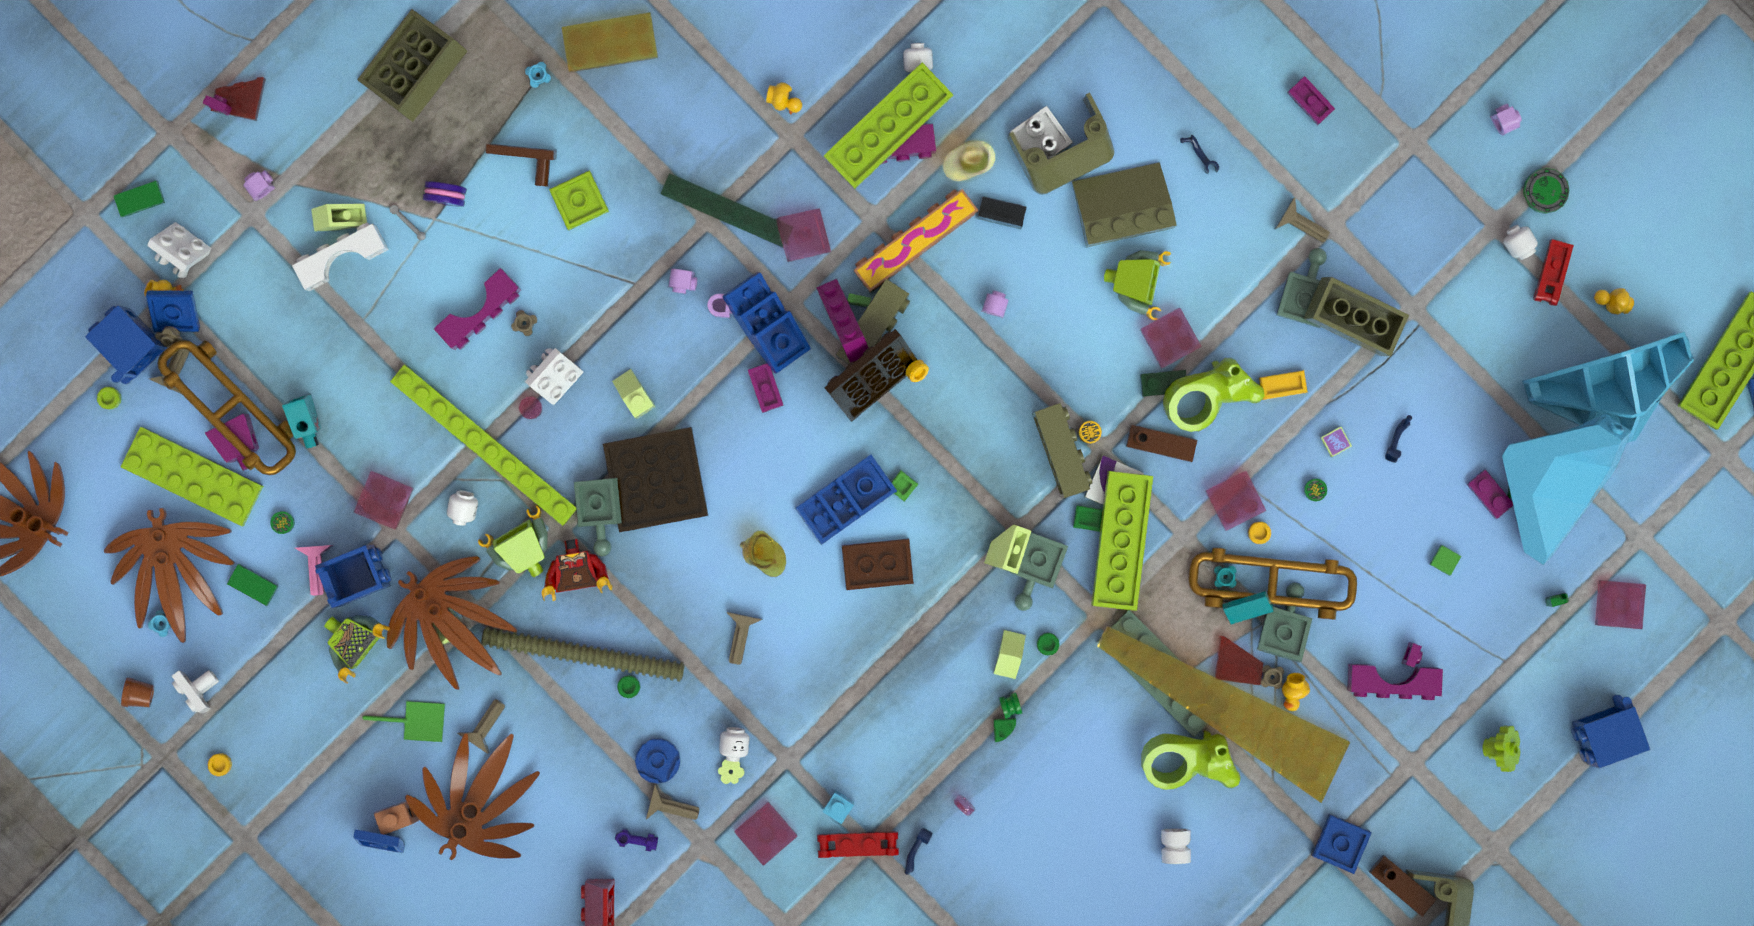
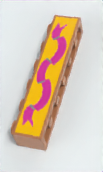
M956 189L945 196L946 201L941 205L936 203L927 210L928 215L922 219L920 216L909 223L910 228L905 232L902 230L898 231L891 237L892 242L886 246L884 243L873 250L874 255L869 259L864 257L855 264L857 268L854 269V273L869 293L873 292L886 279L889 280L978 213V209L963 189L958 192Z

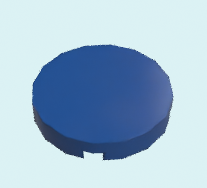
M661 738L650 739L642 744L635 758L636 768L640 776L646 781L655 784L672 779L679 770L681 762L676 746L670 741Z

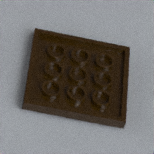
M894 329L892 332L884 334L881 341L874 347L871 346L866 349L863 356L857 361L848 364L845 371L839 376L831 378L824 388L852 422L907 377V367L916 361L917 358L900 333Z
M692 427L603 444L609 479L617 478L622 521V523L618 524L619 533L709 516Z

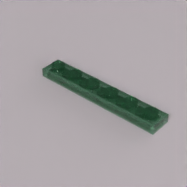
M670 173L660 193L662 196L782 248H785L793 230L792 226Z

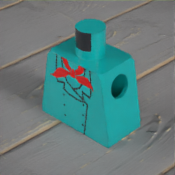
M311 394L289 400L283 404L282 407L294 438L302 437L306 449L319 445L315 433L321 429V425ZM302 421L307 423L308 428L303 426Z

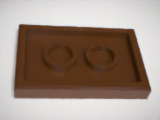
M909 539L842 545L846 590L914 584Z

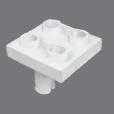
M1047 106L1010 131V133L1014 132L1023 152L1037 147L1045 153L1047 159L1054 157L1073 143Z
M176 222L152 237L147 245L157 253L155 260L159 261L160 259L159 263L162 265H166L169 262L175 266L173 273L175 275L178 273L177 276L180 278H185L189 269L208 256L212 249Z
M548 348L545 352L549 355L547 356L543 353L541 356L543 362L539 366L533 365L530 367L534 372L532 373L530 370H527L526 375L528 379L525 382L552 405H555L582 375L583 371L556 348L554 350Z
M208 670L193 682L182 671H177L172 675V678L175 680L172 682V685L179 694L187 696L188 699L185 702L193 712L204 714L211 709L203 698V693L219 682L212 671Z

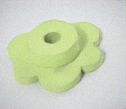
M725 759L722 762V767L718 769V773L721 775V781L724 784L730 782L736 784L739 778L744 776V769L740 767L739 761L732 762Z

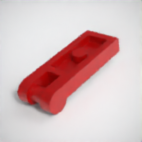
M1554 239L1549 241L1539 282L1534 293V301L1541 302L1543 300L1549 302V305L1557 306L1574 245ZM1546 286L1553 287L1552 293L1545 292Z

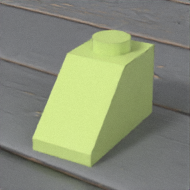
M325 204L311 209L314 231L351 229L367 223L365 204Z
M631 369L612 381L634 418L638 419L656 407Z
M1012 525L991 541L984 563L1018 574L1031 531L1017 525Z

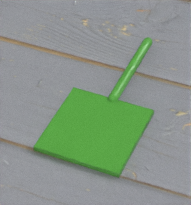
M406 701L405 718L363 716L362 719L405 723L404 740L442 742L445 704Z

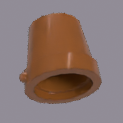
M127 677L122 692L121 706L150 707L154 694V685Z

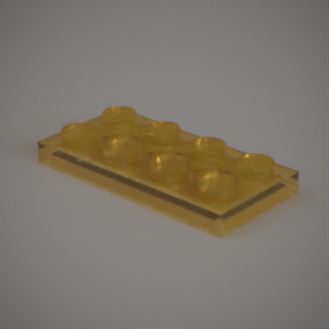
M650 12L562 27L570 73L658 58Z

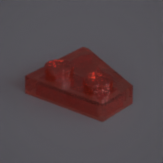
M258 77L252 81H242L232 86L219 87L215 89L214 95L227 100L226 104L232 108L230 116L257 121L266 79ZM211 109L212 112L220 113L214 109Z
M1220 636L1214 679L1260 685L1263 662L1228 638Z

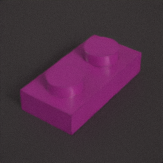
M1305 76L1287 92L1317 126L1335 110Z
M766 363L749 369L748 373L762 413L784 406L769 365Z
M1483 470L1467 483V486L1495 519H1498L1513 506V502L1486 470Z

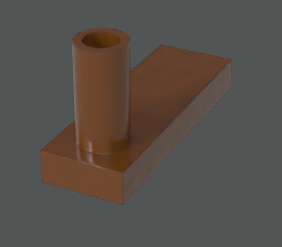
M486 144L487 154L536 158L535 185L548 186L550 160H556L557 150Z
M1131 425L1126 447L1193 462L1198 440Z
M1384 855L1369 871L1370 874L1422 917L1437 900Z

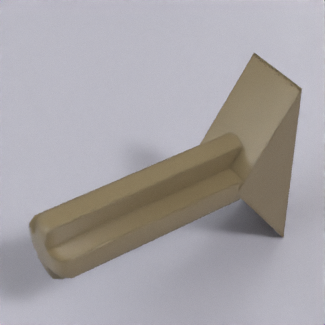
M1295 197L1275 228L1277 229L1289 223L1322 243L1326 241L1330 233L1328 230L1296 212Z
M181 349L175 353L168 368L179 376L190 351ZM164 376L149 378V380L165 386L161 381ZM175 387L171 389L180 393Z
M727 612L736 622L729 662L740 665L743 660L749 626L763 619Z
M497 699L493 700L473 732H459L457 734L463 737L467 733L469 742L487 754L490 753L485 737L504 710L505 705Z
M655 784L646 820L657 810L693 820L698 818L699 807L662 798L657 784Z

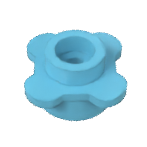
M538 62L537 65L529 66L525 69V74L529 76L530 85L533 88H537L539 84L544 82L549 83L551 80V76L547 74L544 62Z
M163 610L156 611L155 616L148 622L149 629L157 632L160 637L168 635V630L171 626Z

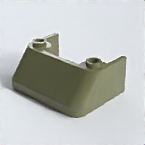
M1090 93L1086 94L1083 99L1091 115L1084 124V133L1087 140L1050 159H1047L1045 153L1037 147L1023 152L1014 132L1009 133L1007 139L1036 193L1041 195L1047 194L1112 160L1114 147L1106 123Z
M1406 869V874L1413 879L1435 882L1434 893L1436 897L1448 902L1444 926L1470 925L1474 886L1469 879L1460 876Z

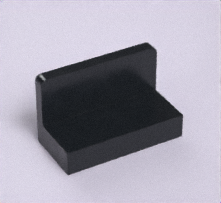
M982 197L977 219L1022 229L1026 207Z

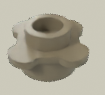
M523 310L516 313L517 317L511 325L512 330L523 332L525 336L532 335V328L537 323V317L535 315H527Z
M171 326L164 327L162 332H157L155 335L167 348L173 343L182 340L180 332Z
M1265 665L1262 668L1263 679H1261L1260 684L1263 687L1272 686L1280 689L1283 685L1282 675L1284 674V669L1282 667L1271 668L1269 665Z

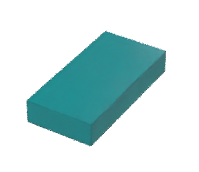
M1266 591L1223 604V610L1230 624L1274 612L1273 605Z

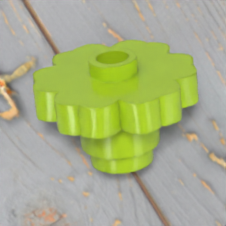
M1504 725L1500 727L1496 737H1490L1483 742L1484 756L1495 759L1497 767H1500L1502 772L1515 771L1516 764L1519 763L1521 753L1519 733L1515 730L1514 726Z

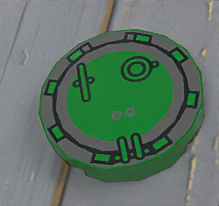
M1550 168L1539 169L1529 175L1523 187V195L1528 206L1534 211L1544 214L1555 212L1563 207L1568 200L1570 191L1568 181L1564 175Z

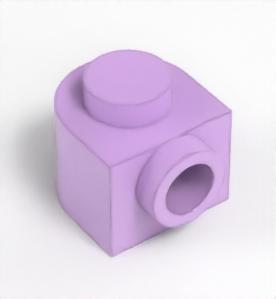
M1508 103L1495 109L1497 113L1490 116L1495 128L1502 136L1519 128L1522 121L1520 113L1516 109L1514 110L1513 106L1509 107Z
M266 170L257 173L253 172L244 179L243 187L254 201L262 199L275 189L271 183L273 178Z
M671 269L668 287H672V292L686 294V290L695 291L697 277H694L695 273L692 271Z
M998 291L987 294L981 312L1003 318L1009 301L1005 299L1006 294Z
M724 294L711 296L708 301L710 313L718 318H730L732 312L722 297Z

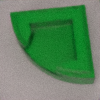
M1562 593L1546 597V606L1555 607L1568 603V594Z
M1016 718L993 719L995 742L1003 741L1010 736L1016 726Z

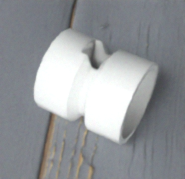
M1161 830V841L1166 846L1161 849L1162 863H1191V849L1186 847L1191 841V830Z

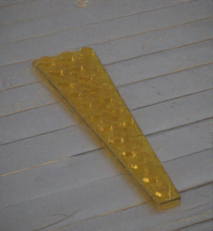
M1108 626L1106 627L1097 647L1322 803L1350 744L1349 741Z

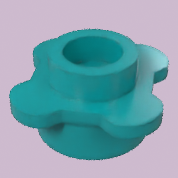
M1229 566L1228 568L1215 567L1216 580L1214 585L1217 588L1222 586L1234 588L1237 584L1235 580L1236 568L1234 566Z

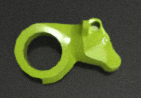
M1228 357L1224 358L1220 363L1217 360L1211 362L1213 368L1211 371L1175 380L1165 392L1163 408L1168 419L1180 429L1189 432H1199L1214 422L1222 403L1242 401L1259 403L1265 396L1263 387L1253 381L1235 359ZM1191 391L1204 392L1205 404L1199 414L1190 418L1178 416L1177 406L1185 394Z
M1204 730L1203 739L1200 740L1164 733L1151 738L1144 745L1141 753V767L1146 778L1157 788L1164 790L1176 789L1185 785L1196 774L1219 781L1226 788H1234L1240 782V773L1233 763L1227 740L1221 734L1211 736L1210 731ZM1164 752L1179 753L1185 758L1183 764L1177 770L1169 773L1159 772L1151 766L1154 759Z

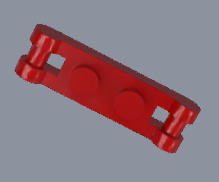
M898 832L817 834V842H820L818 858L899 855V848L896 846V839H899ZM881 840H887V847L881 848ZM830 841H835L836 849H829Z

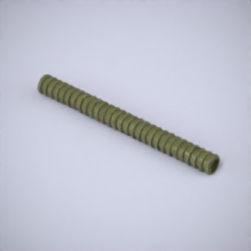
M489 627L484 628L481 644L484 647L489 645L490 648L496 646V649L502 647L503 650H507L508 648L511 652L517 650V653L524 651V654L530 652L533 656L535 654H538L539 657L545 655V658L552 656V659L557 657L561 661L566 659L567 662L573 660V663L579 661L580 664H583L585 662L587 665L593 664L594 667H597V665H600L601 668L607 666V669L612 667L616 671L621 669L622 672L628 670V673L634 671L635 674H639L640 672L644 676L649 674V677L656 675V678L662 676L663 679L670 678L671 681L677 679V682L682 680L685 667L684 662L678 664L677 661L670 662L669 659L663 661V658L656 660V657L651 659L647 655L642 657L641 654L635 656V653L629 655L628 652H625L623 654L619 650L618 652H614V649L607 651V648L601 650L600 647L594 648L592 645L587 647L586 644L580 646V643L574 645L573 642H569L568 644L564 640L562 642H559V639L552 641V638L546 640L545 637L538 638L537 635L531 637V634L524 636V633L519 635L517 632H504L502 629L497 631L496 628L491 630Z

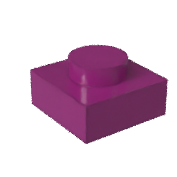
M206 95L203 100L204 105L229 116L232 110L226 104L227 100L218 95H214L213 98Z
M1409 642L1402 664L1415 668V665L1419 664L1422 659V646Z

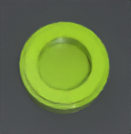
M104 387L97 394V402L104 409H115L121 403L122 397L116 388Z

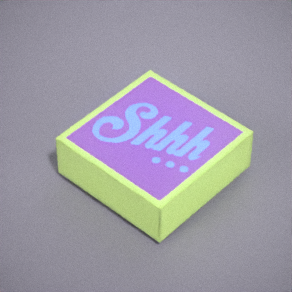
M1338 427L1320 437L1330 457L1352 447L1342 427Z

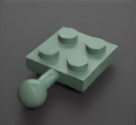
M1314 248L1308 256L1311 265L1307 276L1289 272L1276 315L1321 328L1303 319L1320 280L1316 279L1319 266L1324 264L1327 259L1326 252L1323 249Z
M617 478L574 482L578 527L596 526L597 541L593 545V550L598 556H606L611 551V544L606 539L605 525L622 523Z
M1034 533L1030 534L1018 574L1012 573L1027 579L1023 592L1015 598L1017 609L1026 611L1031 608L1033 603L1031 593L1035 582L1050 588L1054 587L1068 548L1067 545Z
M1291 583L1286 589V594L1288 597L1302 598L1304 596V588L1299 583ZM1287 606L1286 610L1273 607L1274 612L1265 615L1257 650L1299 663L1302 662L1313 618L1296 614V606Z

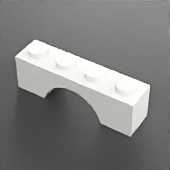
M369 223L362 224L356 228L357 232L351 235L349 233L341 235L336 239L337 242L330 246L329 244L320 246L316 249L317 253L311 256L306 254L296 260L297 263L292 265L303 288L311 291L328 282L330 266L341 254L355 252L370 260L389 250L377 226L374 224L369 225Z

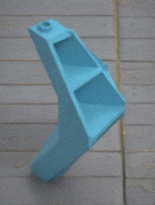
M1681 332L1589 362L1529 378L1522 382L1529 403L1578 425H1582L1603 414H1609L1610 418L1631 430L1628 443L1637 439L1662 397L1691 365L1694 357L1690 351L1688 337L1685 332Z
M1603 414L1578 427L1555 434L1509 444L1502 455L1524 552L1542 565L1553 556L1618 466L1631 430L1610 418L1609 414Z

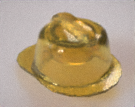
M967 141L946 155L943 162V171L953 181L959 182L970 179L992 168L996 159L995 151L987 142Z
M756 531L750 538L740 543L743 558L749 565L757 567L770 577H777L785 570V552L766 532Z

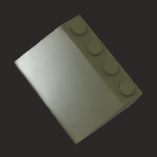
M411 9L357 80L413 122L467 53V50L451 36Z
M1160 162L1072 181L1086 248L1174 229L1177 226Z

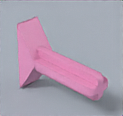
M333 545L295 548L308 556L310 594L313 596L324 594V588L319 575L315 572V565L322 563L321 555Z

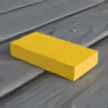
M1304 370L1259 378V384L1263 387L1265 394L1262 400L1308 393Z

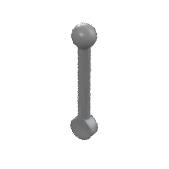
M392 205L390 207V212L392 214H396L412 231H414L417 234V238L419 240H424L426 238V234L424 232H420L401 212H399L398 206Z

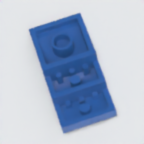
M756 272L722 296L746 336L774 373L780 372L811 349L791 312L785 310L776 292L770 290L761 272Z
M869 455L795 509L820 545H822L897 492V490L874 457Z

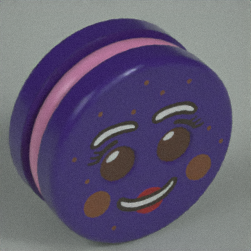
M425 182L424 201L464 207V199L467 192L465 187L441 182Z

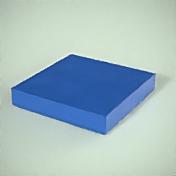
M147 291L146 299L154 332H162L166 326L174 327L179 332H199L200 323L193 291Z
M1329 814L1311 856L1355 874L1372 832Z
M356 829L354 831L353 838L360 846L404 853L405 844L399 837Z

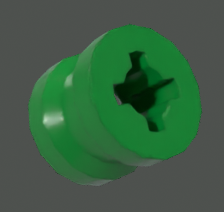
M1016 692L1007 698L999 697L1005 719L1010 718L1013 714H1023Z

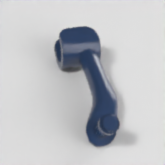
M1194 135L1188 138H1180V143H1192L1193 150L1205 165V173H1209L1208 165H1214L1216 173L1218 172L1219 164L1207 158Z
M1411 415L1403 419L1395 429L1391 445L1385 455L1386 460L1396 463L1397 459L1400 458L1401 451L1396 448L1401 434L1410 426Z
M925 828L920 830L914 845L907 855L906 870L904 871L906 875L914 871V858L921 843L928 844L933 833Z

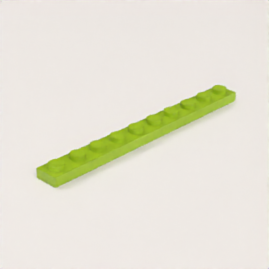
M403 365L390 382L562 526L577 511L575 505L408 366Z

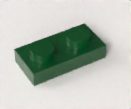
M1186 370L1140 374L1142 397L1165 395L1166 390L1175 380L1186 376Z

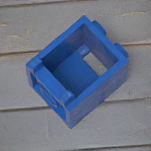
M117 305L106 311L104 314L106 317L100 323L96 322L88 329L89 333L85 338L117 370L111 376V380L115 383L121 381L123 384H129L160 356L167 347L155 337L154 332L132 309Z
M365 545L315 565V572L319 575L328 597L327 602L332 608L344 606L391 586L389 581H392L389 570L387 568L384 569L382 565L383 555L379 547Z
M1616 694L1612 697L1613 707L1572 721L1573 728H1571V732L1575 741H1579L1581 747L1579 754L1583 762L1596 768H1602L1651 750L1636 708L1629 697L1622 698L1621 695Z

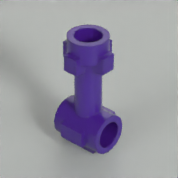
M622 829V831L615 835V840L620 847H625V845L630 843L646 846L645 851H656L658 837H655L654 834L649 833L648 837L631 835L628 829Z

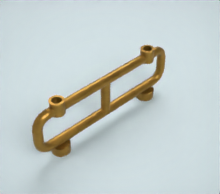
M179 340L163 351L157 362L158 369L164 376L161 380L162 383L169 390L175 387L245 457L242 463L249 470L256 468L262 474L276 475L293 461L296 449L290 440L293 437V433L289 423L284 420L276 426L210 360L217 352L208 341L204 340L197 346L191 341ZM187 349L234 395L214 413L181 381L174 371L167 367L168 359L179 350ZM241 402L286 448V455L274 466H266L260 457L251 451L220 420L238 403Z
M1212 548V552L1197 554L1190 564L1189 586L1196 595L1205 597L1204 606L1223 608V599L1238 600L1257 593L1210 589L1199 586V565L1203 561L1270 567L1267 595L1271 603L1318 609V618L1336 620V612L1349 609L1356 599L1357 577L1350 568L1339 566V561L1326 559L1325 564L1225 554L1226 549ZM1280 568L1344 575L1348 579L1347 598L1343 602L1278 596L1276 595L1278 570Z

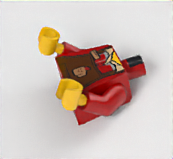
M578 539L564 541L566 554L556 556V559L551 562L545 577V586L541 593L543 601H545L546 595L549 594L552 595V600L555 601V589L556 593L597 586L600 593H603V586L608 585L610 590L613 587L608 578L606 565L596 554L590 553V551L580 552Z

